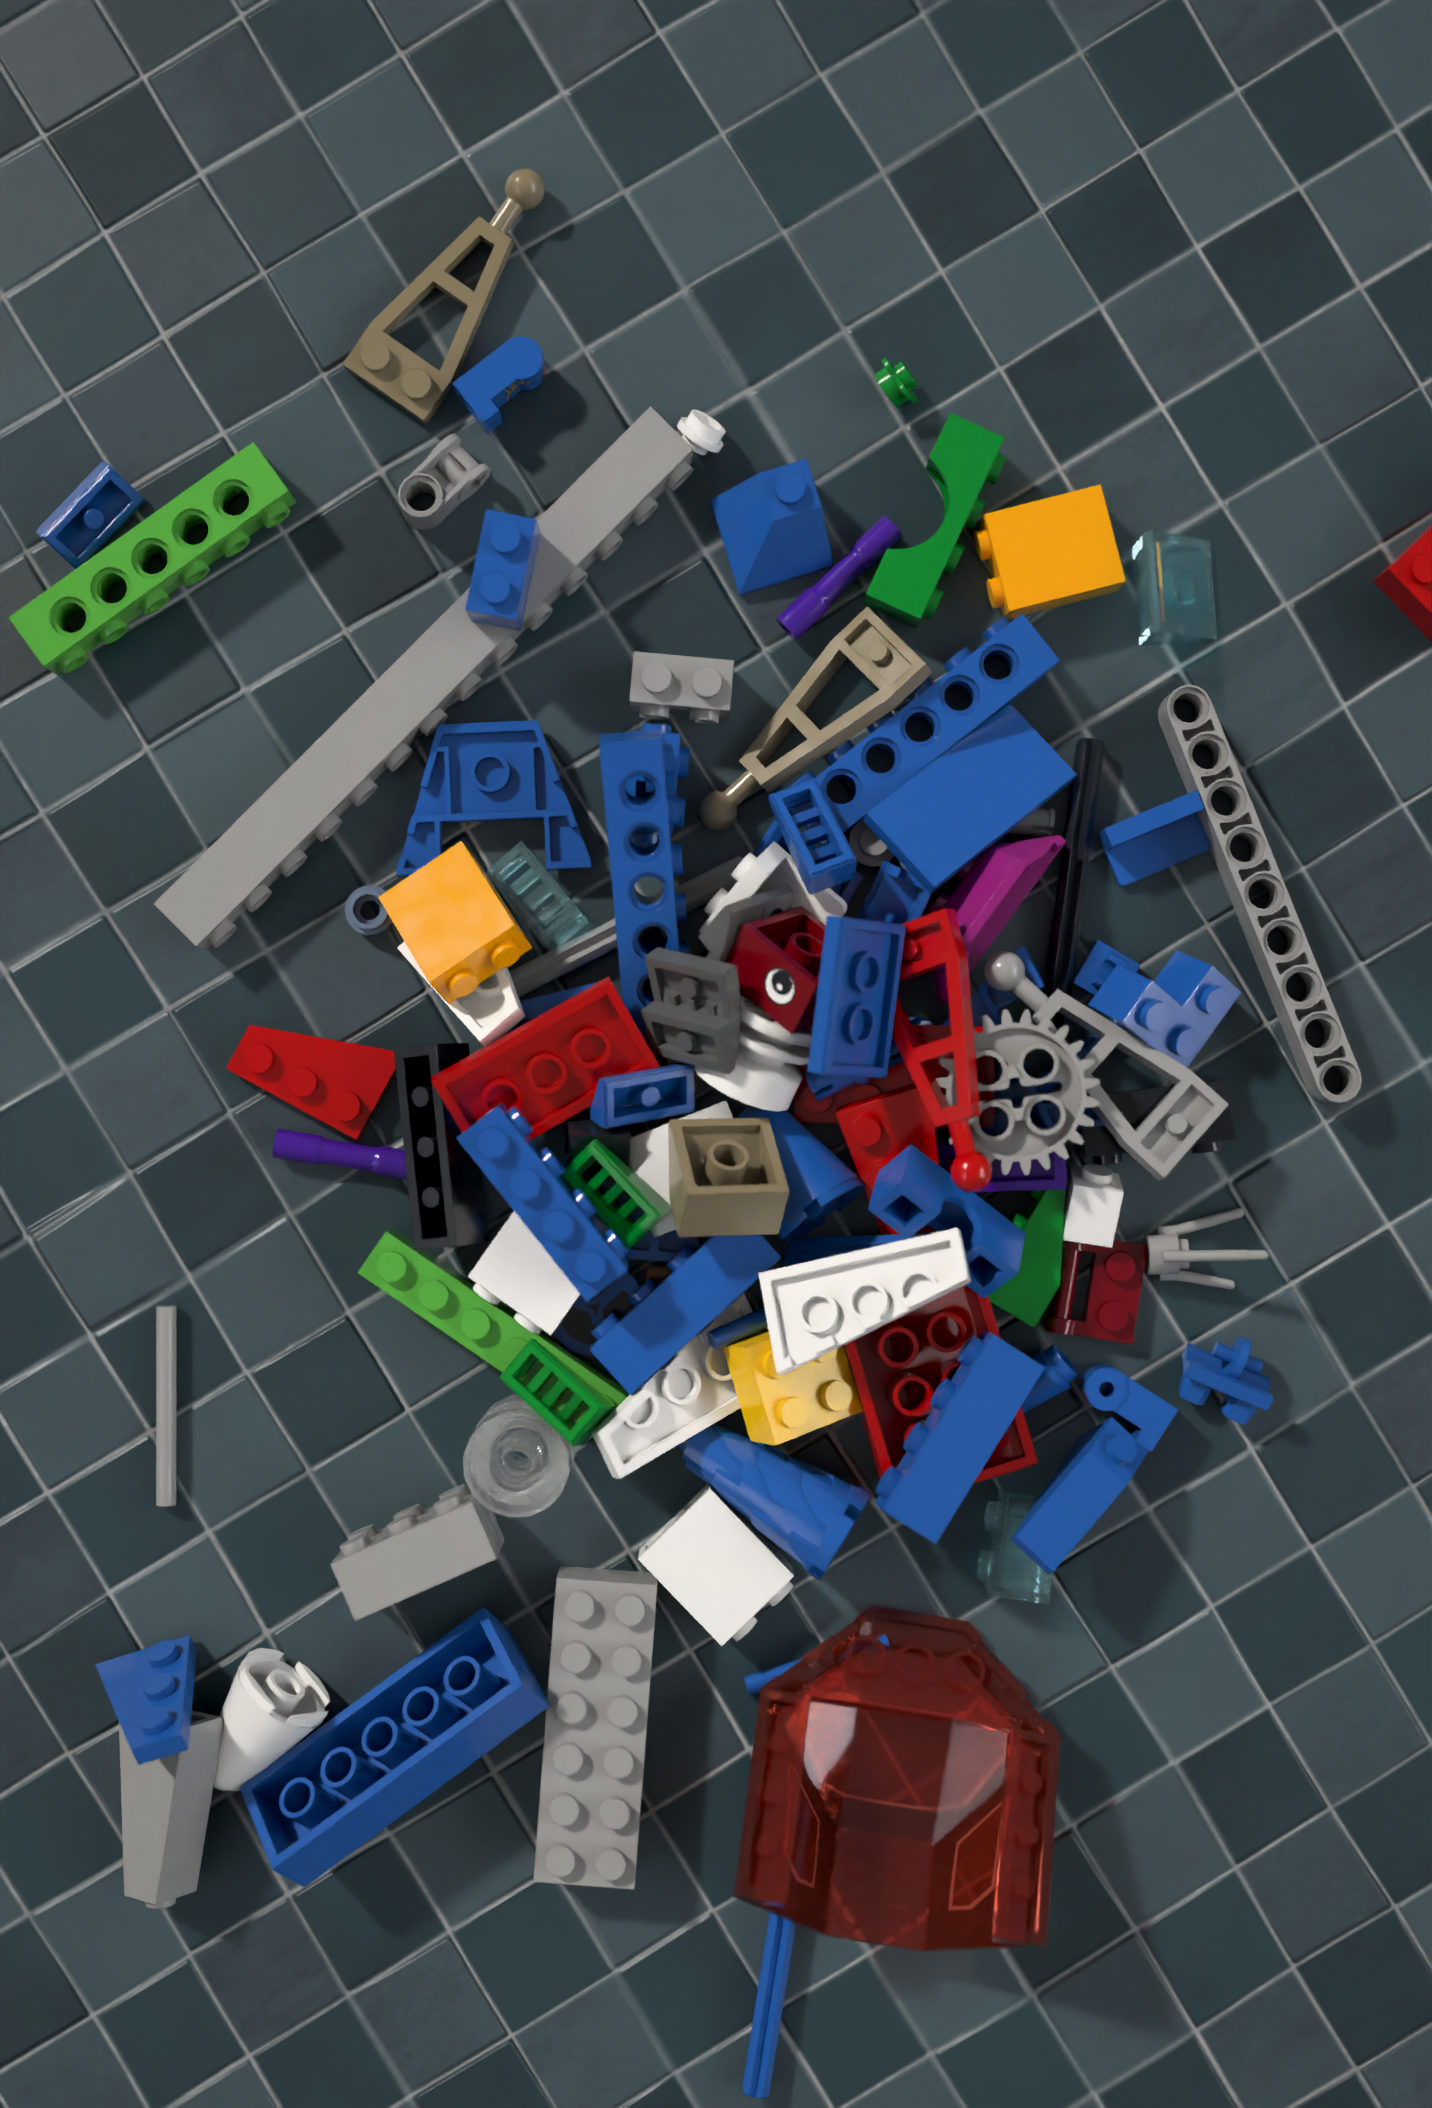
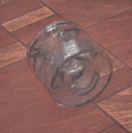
M517 1394L510 1395L495 1402L486 1411L470 1436L463 1456L464 1479L473 1497L489 1511L506 1517H530L549 1508L562 1494L577 1453V1446H572ZM513 1451L522 1452L528 1458L519 1457Z

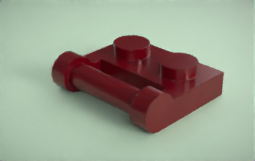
M1063 1240L1060 1286L1053 1297L1051 1315H1046L1044 1330L1058 1334L1077 1335L1133 1344L1147 1245L1114 1240L1111 1248ZM1080 1251L1093 1252L1084 1315L1083 1320L1071 1318Z

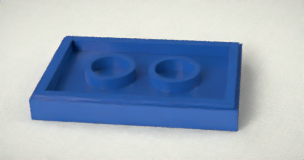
M827 915L807 1072L823 1075L887 1077L906 925Z

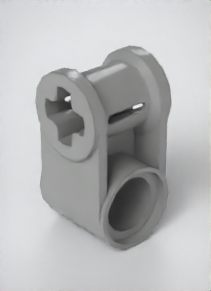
M455 433L444 438L431 451L427 459L405 478L399 486L398 499L404 518L408 524L416 529L429 530L440 525L458 505L471 497L484 484L491 473V469L485 463L479 465L460 446L461 439ZM419 493H429L436 498L433 506L425 511L414 510L410 507V501Z

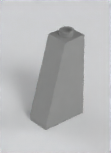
M192 1710L189 1750L138 1765L119 1723L124 1896L144 1901L145 1906L148 1908L170 1907L176 1903V1898L197 1891L223 1730V1717Z

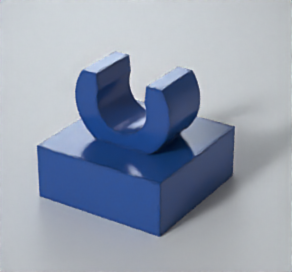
M1096 940L1073 978V985L1094 997L1117 964L1135 973L1141 965L1103 942Z

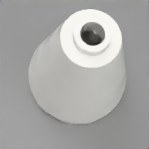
M266 1648L249 1651L241 1661L220 1713V1717H223V1730L213 1787L222 1791H239L240 1786L280 1758L322 1723L328 1711H325V1708L330 1702L329 1694L321 1680L307 1666L298 1661L293 1668L280 1661L285 1653Z

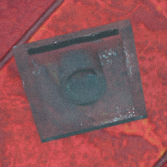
M1154 530L1144 532L1132 547L1139 645L1199 642L1217 639L1210 541Z

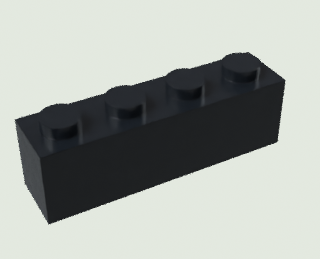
M437 1043L394 1049L414 1250L455 1247L489 1241L482 1170L457 1140L462 1131L431 1081L432 1076L470 1055L469 1043Z

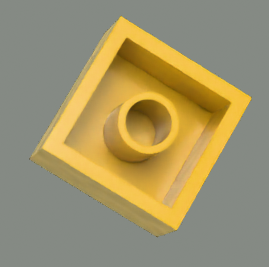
M769 1329L749 1335L723 1347L751 1442L778 1445L863 1411L844 1345L782 1376L776 1372Z

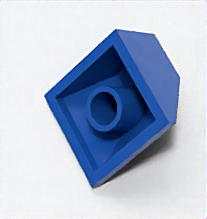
M807 459L758 473L710 500L739 596L834 567L822 506Z

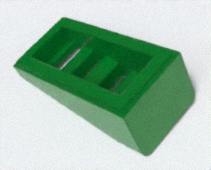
M597 1139L593 1140L565 1168L566 1171L560 1175L573 1190L579 1187L587 1195L598 1211L595 1214L609 1229L612 1228L628 1249L638 1243L672 1210L655 1190ZM597 1160L603 1168L588 1182L582 1174ZM612 1176L617 1183L603 1195L597 1188ZM626 1191L631 1198L619 1209L613 1202ZM640 1206L645 1214L636 1222H633L628 1216Z
M531 1339L499 1376L508 1387L572 1446L584 1444L592 1435L591 1432L614 1408L599 1392L535 1339ZM537 1360L541 1361L544 1364L542 1369L528 1385L525 1384L521 1379ZM555 1374L559 1380L542 1398L537 1394L538 1391ZM570 1388L575 1394L559 1412L553 1406ZM585 1402L590 1409L575 1425L570 1419Z

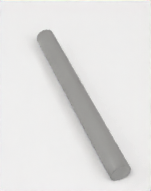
M176 1305L156 1306V1506L166 1507L176 1505L177 1488Z

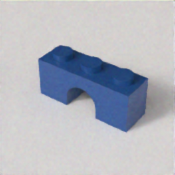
M909 1145L878 1171L868 1210L906 1239L910 1238L926 1224L937 1232L958 1228L962 1234L971 1282L965 1285L982 1298H986L1018 1274L1026 1233L974 1192H966L959 1189L947 1171L915 1146Z

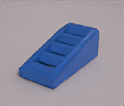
M815 778L769 795L768 801L809 894H815L849 881L855 876L857 859ZM811 801L813 808L792 816L790 815L789 809ZM819 820V826L799 833L797 828ZM824 840L828 841V845L812 851L807 849L808 846Z

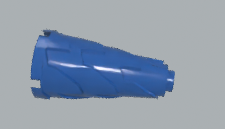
M719 1422L712 1424L677 1445L678 1448L684 1451L681 1458L686 1461V1468L716 1489L734 1509L749 1519L758 1531L799 1562L807 1571L806 1573L819 1581L872 1496V1493L861 1486L850 1485L812 1464L792 1458L773 1447L751 1442L750 1439Z

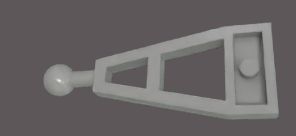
M1009 951L997 952L986 962L984 973L988 984L998 991H1012L1035 1012L1031 1017V1024L1038 1026L1046 1014L1050 1015L1051 1019L1059 1012L1101 1038L1083 1058H1093L1095 1061L1090 1068L1083 1071L1085 1077H1093L1091 1073L1116 1047L1175 1084L1136 1130L1132 1128L1100 1085L1086 1089V1095L1100 1100V1106L1092 1107V1109L1119 1145L1158 1181L1165 1178L1229 1105L1193 1071L1161 1051L1154 1050L1138 1037L1059 989L1050 997L1045 995L1025 976L1024 963L1016 954ZM1050 1021L1049 1031L1055 1033L1057 1028Z

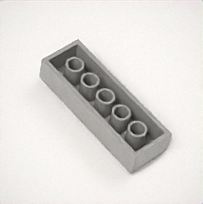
M560 1566L556 1577L547 1695L550 1706L546 1709L533 1882L635 1889L658 1580L650 1572Z

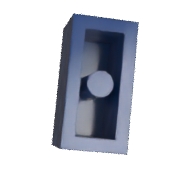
M486 509L465 608L471 621L521 631L541 534L537 519Z

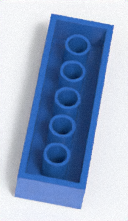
M484 1607L240 1786L272 1870L306 1887L550 1706L509 1627Z

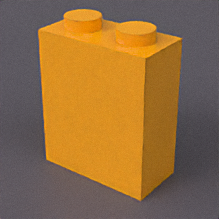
M1101 484L986 513L979 524L980 530L974 532L979 559L981 561L988 559L992 578L986 581L991 606L993 609L1000 608L1002 617L1006 616L1008 619L1018 617L1022 613L1027 615L1117 592L1126 582Z
M462 841L378 897L428 982L448 1004L459 997L470 994L476 989L478 984L499 970L513 965L521 955L533 948L485 871Z

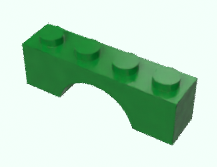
M950 412L925 468V471L935 481L942 494L944 502L943 524L930 539L922 544L905 549H886L863 601L864 605L914 628H917L922 615L932 619L944 593L935 588L943 570L953 574L965 548L956 543L964 526L974 529L986 503L977 498L985 481L993 485L995 484L1007 458L998 453L1005 437Z

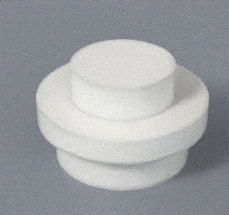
M693 409L688 417H682L678 422L677 427L683 434L681 437L693 448L694 452L706 455L707 451L718 453L723 446L721 439L725 434V429L709 415Z

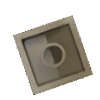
M769 1118L669 1120V1200L678 1237L779 1234L789 1188Z

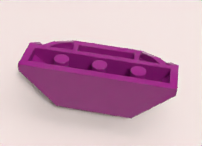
M1055 835L990 846L955 874L961 881L952 894L949 896L942 891L930 906L925 915L944 908L955 910L968 958L969 974L1066 843L1064 838ZM946 966L931 971L936 1000L943 1005L949 1003Z

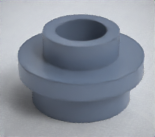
M372 885L362 886L353 891L348 897L345 905V915L348 923L354 930L364 935H377L391 926L393 921L378 898L386 892L384 889ZM368 902H376L380 908L379 915L373 920L365 919L362 913L364 905Z

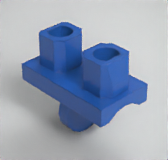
M1240 1336L1235 1340L1232 1347L1216 1342L1212 1352L1190 1343L1185 1347L1182 1353L1183 1372L1179 1383V1396L1182 1399L1195 1405H1204L1212 1388L1227 1395L1221 1404L1222 1414L1242 1425L1248 1423L1258 1408L1268 1411L1274 1400V1396L1269 1393L1270 1377L1260 1373L1263 1361L1250 1356L1251 1340Z

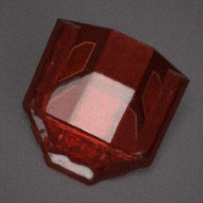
M871 1606L857 1616L855 1621L836 1635L830 1636L803 1656L798 1663L779 1677L773 1678L760 1689L733 1897L823 1936L920 1952L1046 1947L1061 1738L1059 1732L1048 1719L1045 1721L1026 1698L1028 1695L1006 1666L1002 1662L998 1663L982 1643V1636L969 1621ZM887 1635L889 1645H884L878 1638Z

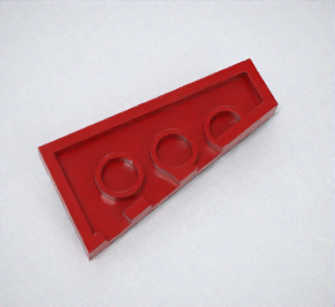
M915 1083L840 1106L835 1112L861 1182L865 1186L864 1190L869 1203L878 1171L909 1145L915 1146L940 1166L938 1127H935ZM874 1215L882 1235L899 1234ZM926 1224L915 1234L937 1233V1231Z

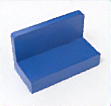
M1197 790L1106 827L1096 833L1119 886L1128 885L1210 850V843L1197 812L1204 809Z

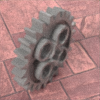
M1008 1009L1003 1010L1002 1023L996 1026L987 1014L983 1015L984 1031L978 1033L973 1028L976 1059L984 1055L997 1058L1002 1066V1075L999 1080L991 1084H984L978 1081V1092L1009 1088L1011 1078H1019L1021 1085L1025 1087L1060 1082L1062 1089L1058 1092L1027 1094L1023 1097V1104L1019 1106H1014L1010 1097L979 1101L980 1114L988 1107H999L1007 1113L1009 1125L1002 1133L990 1134L981 1127L979 1122L980 1116L969 1119L976 1151L983 1153L991 1164L994 1159L1001 1160L1003 1175L1009 1173L1012 1162H1020L1023 1173L1029 1175L1031 1160L1038 1159L1045 1170L1050 1169L1049 1154L1053 1151L1065 1160L1069 1158L1064 1145L1067 1140L1079 1145L1084 1143L1083 1138L1076 1131L1078 1125L1093 1127L1095 1124L1089 1116L1084 1114V1109L1086 1107L1100 1106V1100L1086 1095V1089L1099 1085L1100 1080L1094 1077H1085L1083 1072L1090 1068L1095 1061L1093 1058L1078 1060L1076 1054L1081 1050L1084 1042L1081 1039L1067 1045L1064 1041L1069 1030L1067 1025L1059 1028L1055 1033L1049 1031L1050 1015L1046 1014L1038 1026L1031 1024V1014L1028 1009H1025L1022 1014L1020 1023H1013ZM1034 1049H1044L1052 1055L1054 1066L1047 1076L1039 1078L1027 1073L1023 1062L1028 1052ZM941 1058L938 1063L950 1072L948 1076L938 1077L936 1080L940 1087L946 1089L944 1097L950 1107L958 1104L954 1059ZM1050 1100L1059 1107L1060 1118L1054 1126L1041 1128L1032 1121L1030 1110L1038 1101ZM952 1138L949 1139L950 1144H953Z

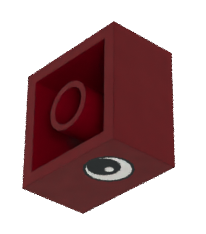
M803 906L742 924L724 962L736 965L740 995L752 1000L770 1016L772 1022L777 1021L791 1034L813 1027L826 927L823 922Z

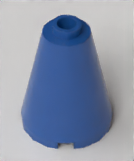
M750 1105L739 1115L740 1118H769L789 1188L779 1234H777L782 1241L791 1242L816 1229L826 1222L824 1218L836 1208L839 1212L842 1211L864 1191L865 1186L861 1182L860 1177L787 1110L777 1112L763 1110Z

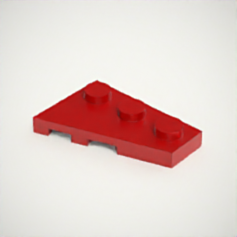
M249 1025L226 1067L229 1071L355 1140L360 1139L396 1074L393 1050Z

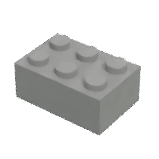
M466 1484L456 1486L439 1495L440 1500L434 1503L433 1507L423 1511L421 1504L413 1505L393 1516L394 1521L388 1523L383 1529L377 1531L375 1524H371L347 1536L348 1541L339 1546L341 1551L330 1565L355 1621L497 1559L505 1538L482 1485L471 1490L468 1489Z

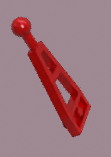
M944 908L903 923V925H906L899 982L946 966L952 1036L921 1046L897 996L892 1037L935 1127L949 1126L956 1153V1158L950 1170L954 1184L963 1191L977 1192L985 1188L990 1182L992 1166L986 1156L976 1151L968 1121L980 1116L968 958L955 910ZM953 1055L958 1104L949 1107L929 1062Z

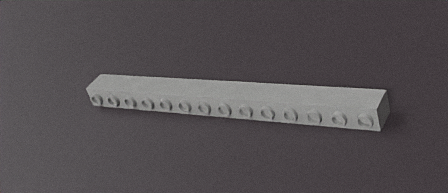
M650 406L537 519L541 534L521 631L471 621L465 610L469 594L468 589L154 905L196 947L207 949L211 944L215 948L222 945L237 929L233 922L246 909L250 912L257 910L272 894L268 887L281 874L285 877L292 875L307 859L303 852L317 838L321 842L328 839L342 824L339 816L352 803L356 807L363 804L378 787L374 781L387 768L392 772L398 769L413 752L409 746L422 733L426 736L433 734L437 729V725L443 724L448 717L444 711L457 698L461 701L469 698L483 682L479 676L493 662L497 666L504 663L518 647L515 640L528 627L532 631L539 628L553 612L550 605L563 592L567 596L574 593L588 577L585 570L598 557L602 561L609 558L623 542V538L620 535L633 522L639 526L653 514L658 507L655 499L668 486L674 491L688 479L693 472V468L690 466L694 461L693 448Z

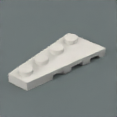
M958 1228L758 1273L776 1372L780 1376L791 1372L970 1283L971 1277L961 1231Z
M744 1292L637 1390L629 1395L591 1432L613 1478H623L741 1408L723 1348L717 1351L714 1350L708 1340L707 1333L753 1312Z

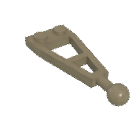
M521 168L512 172L505 184L507 198L490 223L479 216L369 324L343 362L346 370L426 425L452 389V383L456 381L512 251L514 246L513 240L506 234L523 210L535 208L544 197L545 187L538 173L528 168ZM483 241L493 249L476 289L473 291L449 273ZM435 287L467 308L440 371L388 335Z
M867 606L829 642L741 757L739 762L747 770L724 792H711L702 798L698 806V816L701 823L713 831H722L729 828L736 820L737 806L759 785L770 793L896 708L933 672ZM848 659L879 691L822 730H819L804 713L844 661ZM795 726L807 740L765 768V763Z

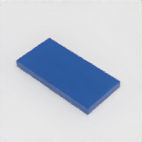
M1009 703L869 810L863 821L931 894L1069 785L1077 774Z

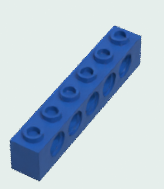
M1023 613L1012 622L1004 616L982 634L987 641L973 653L967 647L963 648L943 665L948 673L934 684L928 678L924 680L906 697L909 704L894 715L890 711L866 727L870 735L856 746L851 740L843 743L827 757L831 766L817 777L810 770L790 787L815 778L843 834H845L859 821L864 819L869 810L1050 672L1060 659ZM989 657H999L1004 660L1008 666V677L1001 680L989 677L983 667L984 660ZM953 687L966 691L970 699L969 708L962 711L951 709L945 702V691ZM912 718L925 720L931 728V738L924 742L913 741L906 734L905 723ZM873 749L887 751L892 757V769L885 773L872 771L866 763V754ZM836 779L845 780L853 787L854 798L846 804L834 803L827 795V785ZM810 801L789 809L792 815L813 808V805ZM818 820L802 826V828L806 831L819 826L820 822ZM824 840L816 843V845L820 848L828 845V841Z
M661 729L600 734L599 739L622 1000L645 1040L648 1039L641 1010L654 1001L653 993L643 984L649 977L645 956L657 947L690 954L689 942L679 943L677 924L687 923L685 893L675 894L673 875L683 874L681 844H671L669 825L679 824L677 794L666 793L665 775L675 774L673 743L662 744ZM634 776H645L654 783L655 788L650 795L637 798L629 794L625 785ZM647 826L654 829L659 838L650 847H639L632 842L630 838L631 833L638 827ZM650 876L658 879L663 887L654 896H643L635 889L636 882L643 877ZM657 926L662 928L667 936L661 943L650 945L643 942L639 934L646 927Z

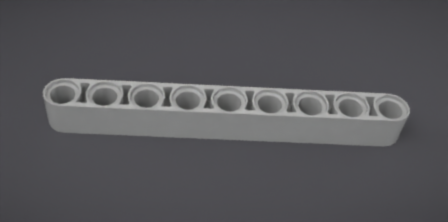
M1190 684L1180 686L1164 698L1158 710L1159 723L1187 793L1197 790L1204 805V809L1197 812L1210 843L1211 853L1303 1082L1310 1095L1318 1101L1331 1103L1349 1101L1357 1095L1361 1088L1362 1077L1360 1069L1212 701L1206 691L1199 686ZM1175 700H1187L1193 705L1195 709V719L1193 722H1182L1177 718L1173 708ZM1195 745H1203L1211 750L1214 757L1211 769H1203L1196 765L1192 756ZM1214 791H1223L1230 797L1232 809L1229 815H1220L1213 809L1211 797ZM1235 836L1242 837L1250 845V857L1246 862L1236 860L1230 852V842ZM1254 882L1261 883L1268 890L1269 900L1263 909L1257 908L1249 900V888ZM1273 928L1281 930L1287 937V948L1281 955L1275 954L1268 947L1267 937ZM1293 974L1301 977L1306 986L1305 995L1299 1001L1291 999L1286 991L1287 980ZM1312 1020L1320 1023L1324 1030V1039L1316 1048L1308 1044L1304 1034L1306 1026ZM1332 1066L1340 1071L1343 1078L1341 1088L1334 1094L1327 1091L1323 1082L1324 1074Z

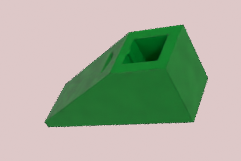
M1066 1189L1028 1191L1027 1196L1033 1200L1024 1215L1016 1213L1010 1220L1026 1233L1018 1274L988 1295L991 1303L1035 1328L1060 1286Z

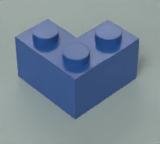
M1176 950L1154 982L1117 964L1088 1005L1098 1014L1138 1037L1154 1050L1161 1051L1188 1068L1241 994V991L1212 965Z

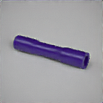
M882 516L852 545L850 551L813 587L806 589L776 618L780 627L796 641L865 570L872 568L883 558L886 549H892L903 538L898 527L889 518Z
M281 1128L277 1129L273 1144V1158L315 1165L324 1163L371 1171L380 1176L407 1180L404 1149L387 1146L372 1147L326 1139L316 1134Z

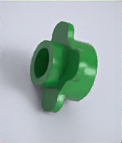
M886 357L881 361L885 367L878 371L874 377L890 401L896 407H899L907 400L916 403L918 399L912 390L919 384L902 360L894 365Z

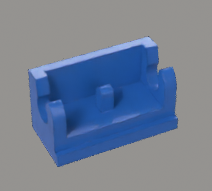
M882 860L857 919L895 924L909 922L922 916L931 894L909 870Z

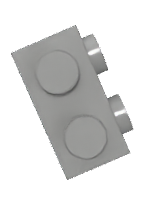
M634 651L629 698L631 711H639V717L646 719L668 720L669 714L689 716V721L693 723L719 724V718L729 719L734 660Z

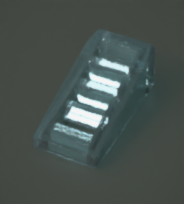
M522 840L485 871L494 886L539 941L550 951L563 945L589 922V919ZM527 862L531 868L509 886L504 880ZM540 878L543 883L521 901L518 895ZM553 894L556 899L534 916L531 911ZM564 910L567 911L554 923H552L547 929L544 928L548 923H550Z

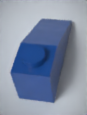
M1113 1417L1078 1438L1011 1540L1047 1574L1054 1572L1127 1486L1147 1455L1148 1450Z

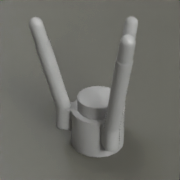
M1241 1208L1223 1211L1177 1225L1157 1226V1235H1146L1145 1239L1148 1275H1159V1281L1178 1280L1224 1289H1233L1235 1282L1229 1279L1180 1269H1189L1190 1262L1266 1260L1269 1254L1265 1250H1189L1188 1239H1178L1180 1235L1241 1218L1244 1215V1211Z

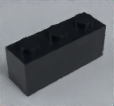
M1228 1080L1204 1081L1229 1105L1191 1147L1192 1154L1221 1151V1141L1236 1140ZM1175 1085L1109 1092L1106 1094L1132 1128L1136 1130ZM1106 1126L1076 1129L1084 1140L1082 1145L1077 1144L1078 1156L1092 1157L1093 1164L1097 1165L1123 1162L1122 1153H1126V1151L1119 1145Z

